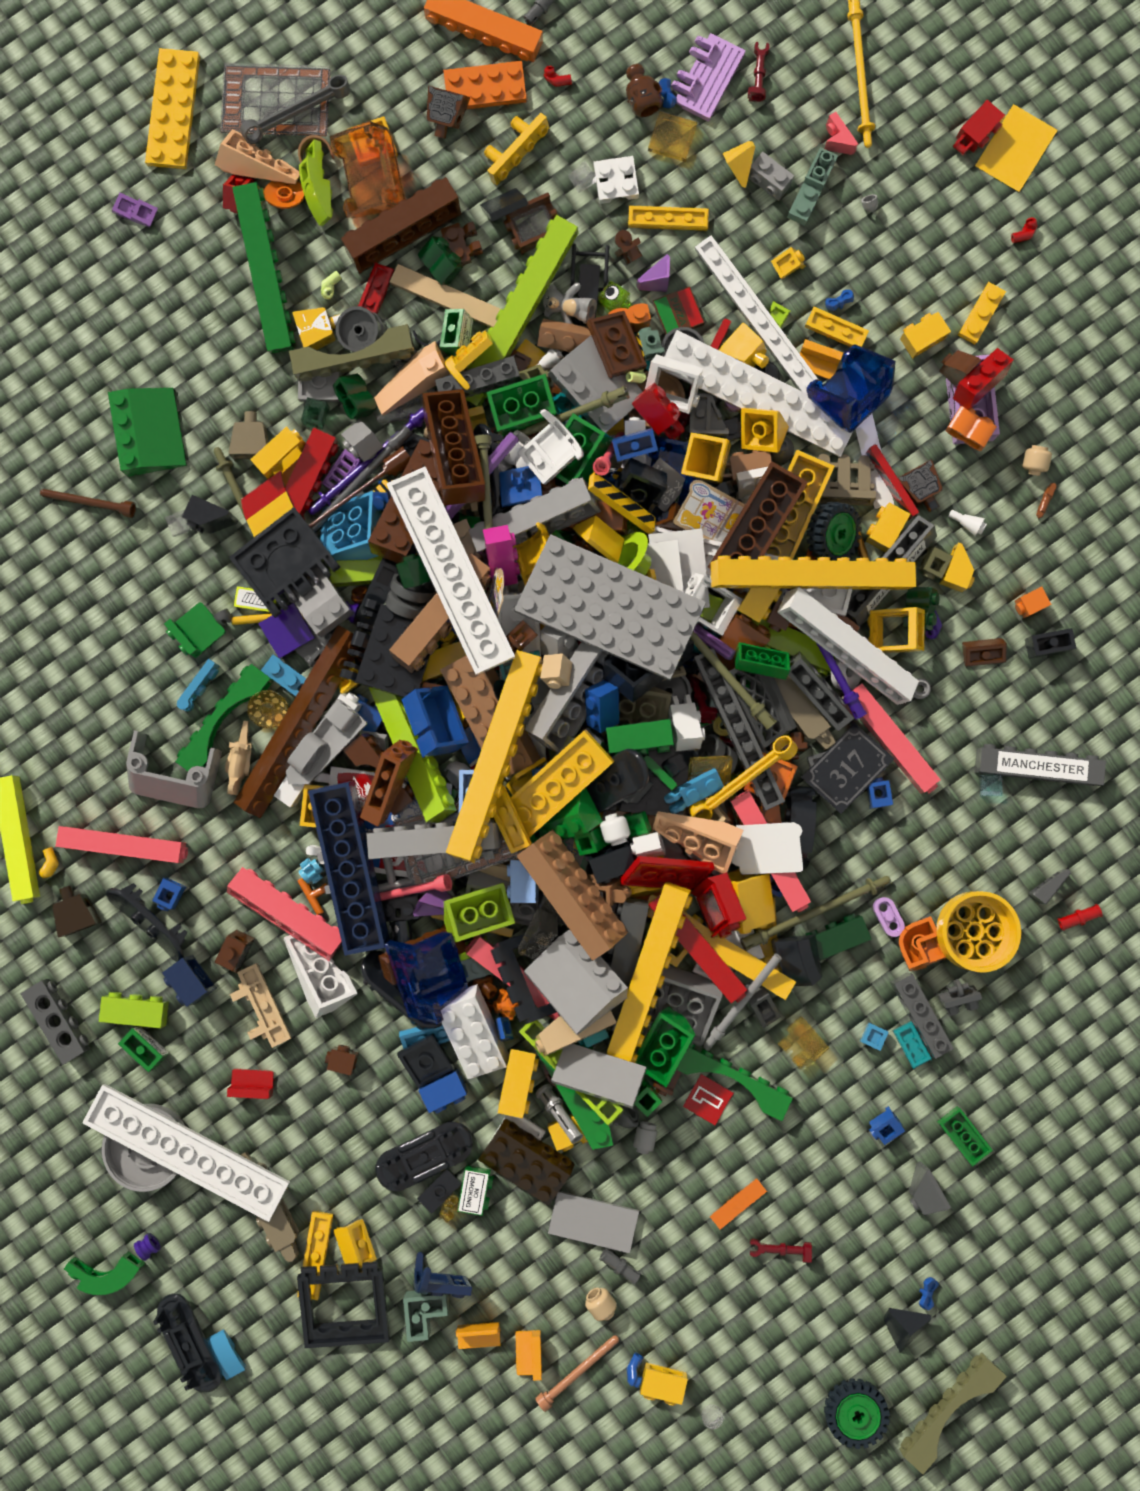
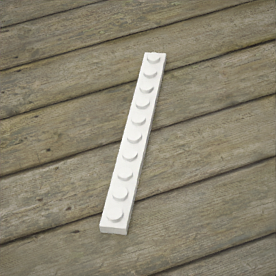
M712 235L695 246V251L757 335L763 340L766 347L797 389L820 401L827 399L830 394Z

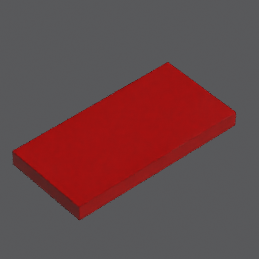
M638 856L620 880L621 885L663 888L666 882H670L693 891L709 876L715 867L713 862Z

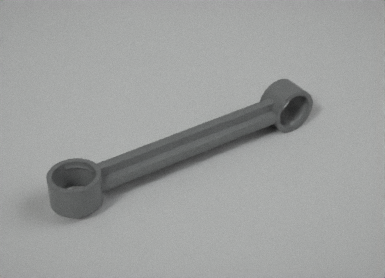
M335 75L329 80L328 86L258 122L253 119L244 121L240 127L242 136L247 143L256 144L261 141L265 131L332 97L341 99L348 96L351 88L347 77ZM257 128L254 134L247 135L250 129Z

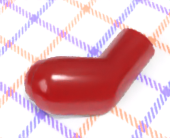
M1033 217L1028 218L1022 231L1011 234L1012 243L1030 240L1037 230V220Z

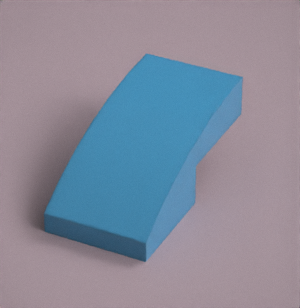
M224 1329L206 1339L226 1380L245 1370V1363L235 1351V1344Z

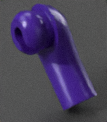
M936 610V625L933 626L932 631H925V636L928 639H935L942 628V623Z

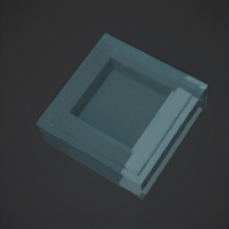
M981 775L980 796H1003L1002 775Z

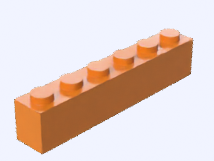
M427 0L424 6L425 18L430 23L445 26L452 32H460L469 39H477L487 46L497 47L502 52L514 54L524 61L534 62L543 43L542 30L467 0Z

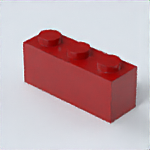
M996 348L958 383L952 399L969 411L1007 376L1014 359L999 348Z

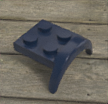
M417 1253L414 1270V1289L416 1293L428 1294V1292H431V1295L434 1296L452 1294L455 1298H464L465 1295L471 1296L472 1286L465 1275L432 1273L429 1267H426L423 1271V1253Z

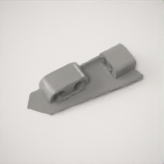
M336 699L313 733H308L288 758L287 763L290 765L286 770L288 784H310L367 725V722L345 702Z

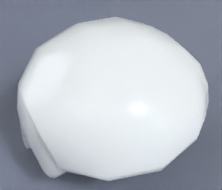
M455 761L448 764L444 771L449 770L446 777L459 790V770L471 769L466 764Z

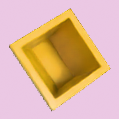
M691 432L681 474L704 482L722 483L731 448L730 441L724 438Z
M740 868L727 872L746 916V920L740 924L741 928L735 931H739L740 934H748L752 932V929L765 928L767 924L775 922L770 873L741 874Z

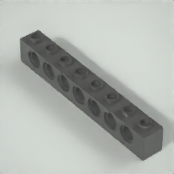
M714 648L710 649L713 652V654L717 657ZM701 653L695 656L693 660L746 771L762 759L764 755L732 687ZM770 768L750 781L763 810H768L785 802Z

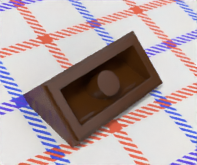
M1002 638L962 643L965 666L1006 662L1007 643Z

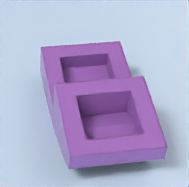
M119 192L112 213L138 224L151 227L158 208Z

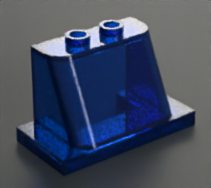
M440 932L413 945L392 940L388 941L384 945L408 1017L439 1024L444 1020L441 1010L469 988L452 933Z

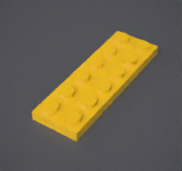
M159 48L145 158L147 166L187 169L200 62L199 52Z
M586 729L510 797L529 838L615 762Z

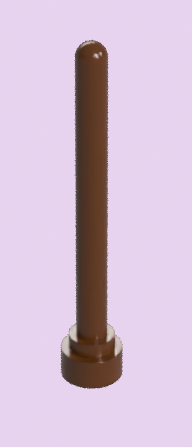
M48 489L40 491L42 497L119 511L124 517L133 518L136 512V503L126 500L125 502L116 503Z

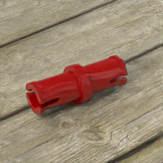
M1095 904L1083 910L1077 909L1073 914L1058 918L1057 920L1061 930L1065 931L1077 925L1083 926L1090 920L1103 917L1099 905Z

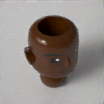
M637 63L631 65L626 70V77L630 80L626 87V95L632 112L636 116L644 118L655 114L661 108L662 88L651 76L644 75V67Z

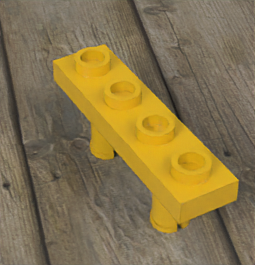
M542 113L530 125L518 116L512 119L511 127L520 133V136L503 154L492 145L487 146L485 149V156L494 162L487 171L491 182L496 186L507 178L508 173L515 166H518L522 158L534 148L539 139L547 134L550 128L547 117Z

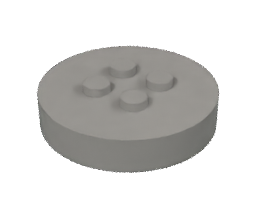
M144 1104L185 1126L180 1117L172 1110L157 1104ZM104 1135L102 1141L103 1162L109 1175L121 1186L133 1191L148 1192L165 1186L178 1175L172 1170Z

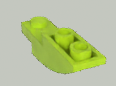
M313 140L305 149L306 158L299 165V174L309 209L318 225L324 226L333 215V209L331 208L332 190L330 189V180L323 179L324 169H322V160L324 153L321 141Z

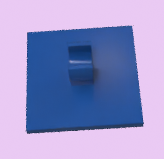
M529 466L499 472L502 507L530 502L533 497L542 496L541 481Z

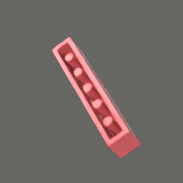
M242 867L228 884L227 893L326 960L330 961L342 945L338 927L330 926L322 916L318 914L315 916L309 912L308 907L304 904L294 902L292 897L286 892H279L271 882L263 881L253 870H247Z

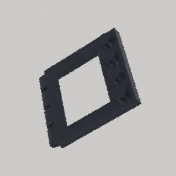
M558 923L501 941L494 945V949L490 950L495 963H502L498 971L503 983H510L511 985L506 990L512 1004L518 1002L519 1006L515 1007L514 1010L519 1022L525 1021L526 1024L557 1013L550 1003L536 1008L513 950L543 940L545 944L550 946L562 935Z
M378 1261L363 1262L362 1269L359 1268V1263L341 1264L340 1271H338V1264L321 1265L320 1272H317V1266L301 1267V1273L297 1276L305 1348L389 1342L390 1335L383 1267H378ZM372 1280L376 1319L314 1324L310 1285Z

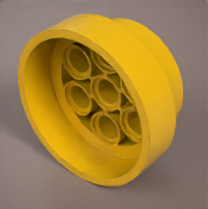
M970 891L955 896L943 907L938 917L936 935L943 954L954 965L974 972H991L1006 965L1016 954L1021 940V925L1014 908L1005 899L990 892ZM961 907L965 909V916L963 918L959 916V909ZM981 908H984L986 912L983 919L979 915ZM950 925L955 927V933L952 936L948 932ZM972 925L975 928V934L973 936L969 934V928ZM992 926L995 928L996 931L993 937H991L989 934V930ZM961 943H963L965 946V951L963 954H960L958 951V947ZM981 944L985 946V952L982 955L979 953Z

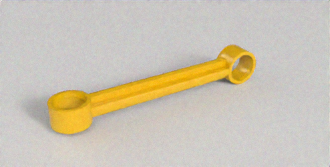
M789 736L777 738L773 744V750L708 800H700L692 804L688 810L690 816L710 820L713 815V809L778 760L793 758L798 750L796 743ZM789 744V747L781 752L782 748Z

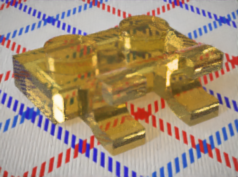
M802 1016L798 1017L785 1029L789 1035L777 1043L785 1051L795 1042L801 1047L803 1051L791 1059L799 1067L809 1058L815 1062L829 1049L827 1044Z

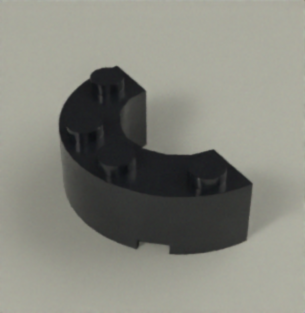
M790 785L785 798L787 801L785 820L788 823H797L802 828L800 844L803 869H806L810 863V858H807L808 852L812 853L814 844L816 802H812V796H816V793L812 787Z

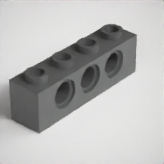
M514 356L460 372L470 385L468 390H465L452 375L435 380L438 392L464 389L465 398L522 381Z
M800 651L789 659V677L837 731L854 719L849 706L844 704L843 699Z
M907 972L890 981L892 988L909 1019L915 1026L930 1056L936 1059L953 1050L951 1042L914 975Z
M45 979L20 994L60 1062L64 1065L89 1051L90 1043L88 1038L80 1032L78 1028L79 1023L76 1018L68 1012L66 1001L58 995L56 984L49 979ZM45 998L50 1000L49 1008L44 1005ZM56 1015L59 1016L61 1019V1023L59 1026L56 1025L54 1022V1017ZM66 1033L70 1034L71 1036L70 1043H67L65 1041Z

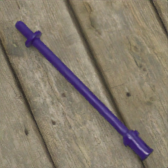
M423 407L415 414L412 413L410 415L409 422L405 425L410 431L413 428H421L423 426L422 423L425 422ZM388 440L374 458L363 461L325 495L319 492L318 494L322 498L309 508V513L314 515L326 504L330 506L332 504L330 501L354 481L387 446Z
M816 643L844 693V704L849 706L855 719L865 716L867 712L859 700L858 692L855 693L851 690L832 654Z

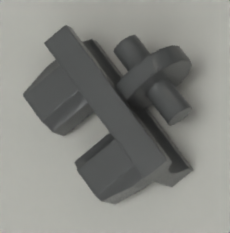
M959 979L953 980L954 986L947 988L948 992L938 994L940 1002L950 1016L959 1013L958 1005L965 1004V1008L970 1011L978 1009V1000L982 999L981 993L977 991L974 985L969 986L968 983L961 984Z

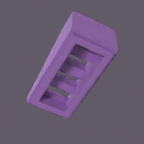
M345 449L322 484L331 490L335 486L330 482L332 479L338 483L341 481L335 474L338 472L345 478L362 463L361 460L356 459L352 453ZM347 459L353 463L352 467L346 463ZM344 466L349 471L346 473L340 468Z

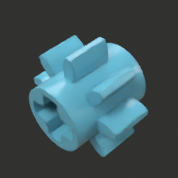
M307 858L299 864L302 869L298 872L306 883L312 881L316 884L323 878L321 873L324 871V868L317 859L311 861Z

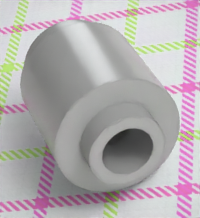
M640 1121L633 1147L637 1148L636 1152L649 1154V1151H654L657 1136L656 1124Z

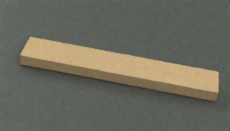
M397 265L390 280L391 285L446 309H464L473 318V321L489 328L495 326L497 322L496 316L500 308L450 286L441 285L438 281L404 266Z

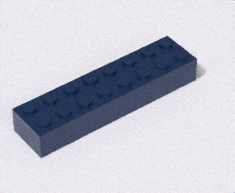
M355 780L309 790V798L344 956L385 948L391 942L373 860L368 859L367 834L364 819L360 818L362 810Z

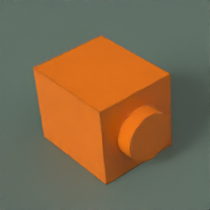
M1043 587L1015 600L1016 611L1023 618L1052 605Z

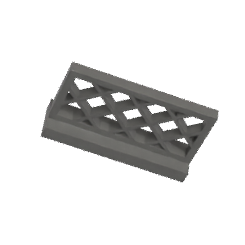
M735 668L729 671L734 677V674L740 676V684L754 700L756 698L759 700V703H763L765 705L764 708L777 721L766 730L758 719L756 721L750 715L752 713L750 707L733 689L760 749L766 748L785 732L797 727L774 677L751 672L747 674L746 671ZM746 680L750 681V689L745 687ZM762 730L766 732V740L762 735Z

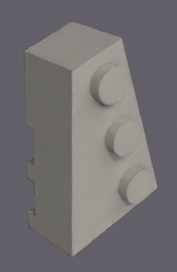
M545 626L540 631L542 655L563 653L570 660L575 649L579 646L577 639L548 626Z

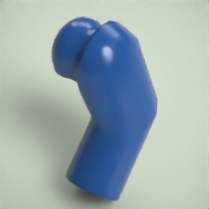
M636 1352L627 1366V1381L630 1386L639 1388L643 1380L641 1376L637 1375V1370L644 1358Z

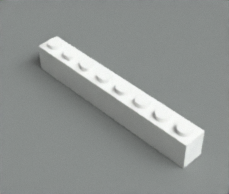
M797 587L785 593L777 611L781 616L895 704L899 705L912 700L919 681L910 672L904 670L895 660L890 659L881 649L871 644L867 638L861 636L850 625L839 619L835 613L825 608L821 602L811 597L806 590Z

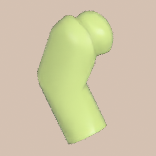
M337 271L321 283V295L324 299H331L333 297L334 285L342 280Z
M644 369L628 372L626 380L632 383H642L646 380V373H644Z

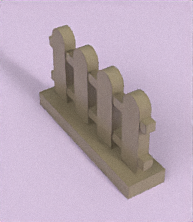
M827 454L819 455L818 459L835 466L834 469H837V482H830L829 478L818 504L839 502L849 505H873L876 499V491H872L875 488V484L871 483V471H874L875 464H871V460L867 455L860 456L858 463H850V457L846 454L841 455V457L839 456L837 463L830 462V457ZM850 470H857V483H850Z

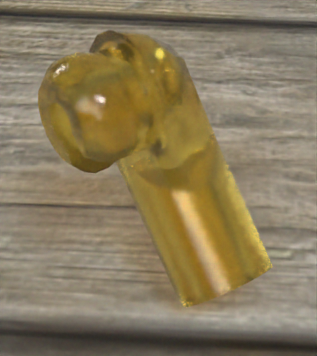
M451 1195L445 1200L439 1213L440 1218H443L446 1223L454 1218V1214L450 1210L459 1202V1198L456 1195Z

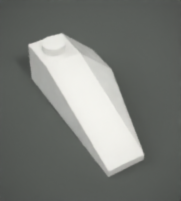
M291 935L284 937V942L301 987L315 1018L336 1010L357 995V991L349 976L344 971H341L332 959L330 961L326 960Z

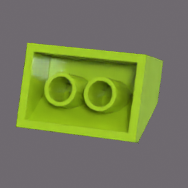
M504 883L443 901L444 924L450 942H459L515 924Z

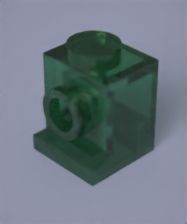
M307 397L301 421L303 425H306V429L312 431L314 427L323 430L327 414L330 410L328 403ZM319 415L318 420H314L313 417Z

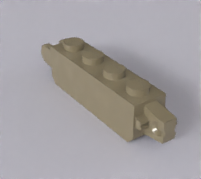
M789 675L786 680L775 678L795 721L796 728L799 732H802L805 740L814 739L824 750L832 746L835 740L828 729L831 727L828 724V719L819 712Z
M248 1152L241 1154V1156L255 1163ZM261 1162L257 1163L258 1165H260V1166L264 1167L265 1169H267V1167H266V1165H265L264 1163H261ZM282 1198L269 1222L258 1216L256 1217V1222L260 1229H264L269 1247H273L275 1252L280 1250L286 1261L293 1262L299 1254V1248H297L295 1240L300 1231Z

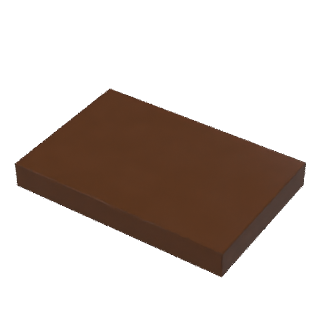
M625 311L587 321L586 324L609 378L624 375L628 372L639 371L647 367Z

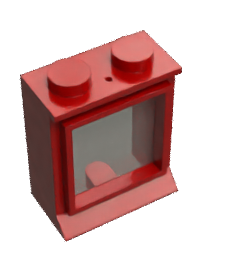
M728 873L706 878L691 892V894L697 897L708 928L713 934L710 936L711 938L719 936L720 939L732 935L731 932L741 928L740 924L746 920Z

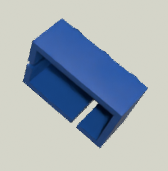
M448 685L432 687L431 689L430 687L414 689L402 699L414 736H418L416 742L422 758L454 753L469 743Z

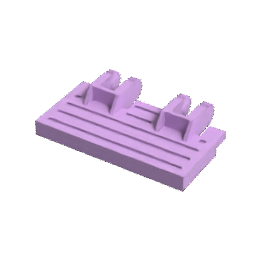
M710 33L708 39L697 36L695 39L697 46L709 52L707 53L695 46L691 47L690 55L698 60L695 61L689 73L683 70H679L677 73V77L681 81L691 86L689 87L675 80L671 84L672 89L680 93L676 96V104L708 122L714 114L746 51Z

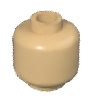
M1032 445V448L1025 451L1023 468L1029 470L1028 474L1040 476L1041 472L1049 470L1052 453L1048 451L1047 447Z
M594 1288L587 1294L585 1306L595 1320L603 1321L609 1320L614 1316L617 1303L606 1288Z

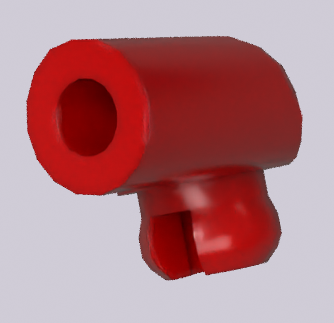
M547 66L544 69L545 80L554 87L572 85L571 74L559 76L553 66Z

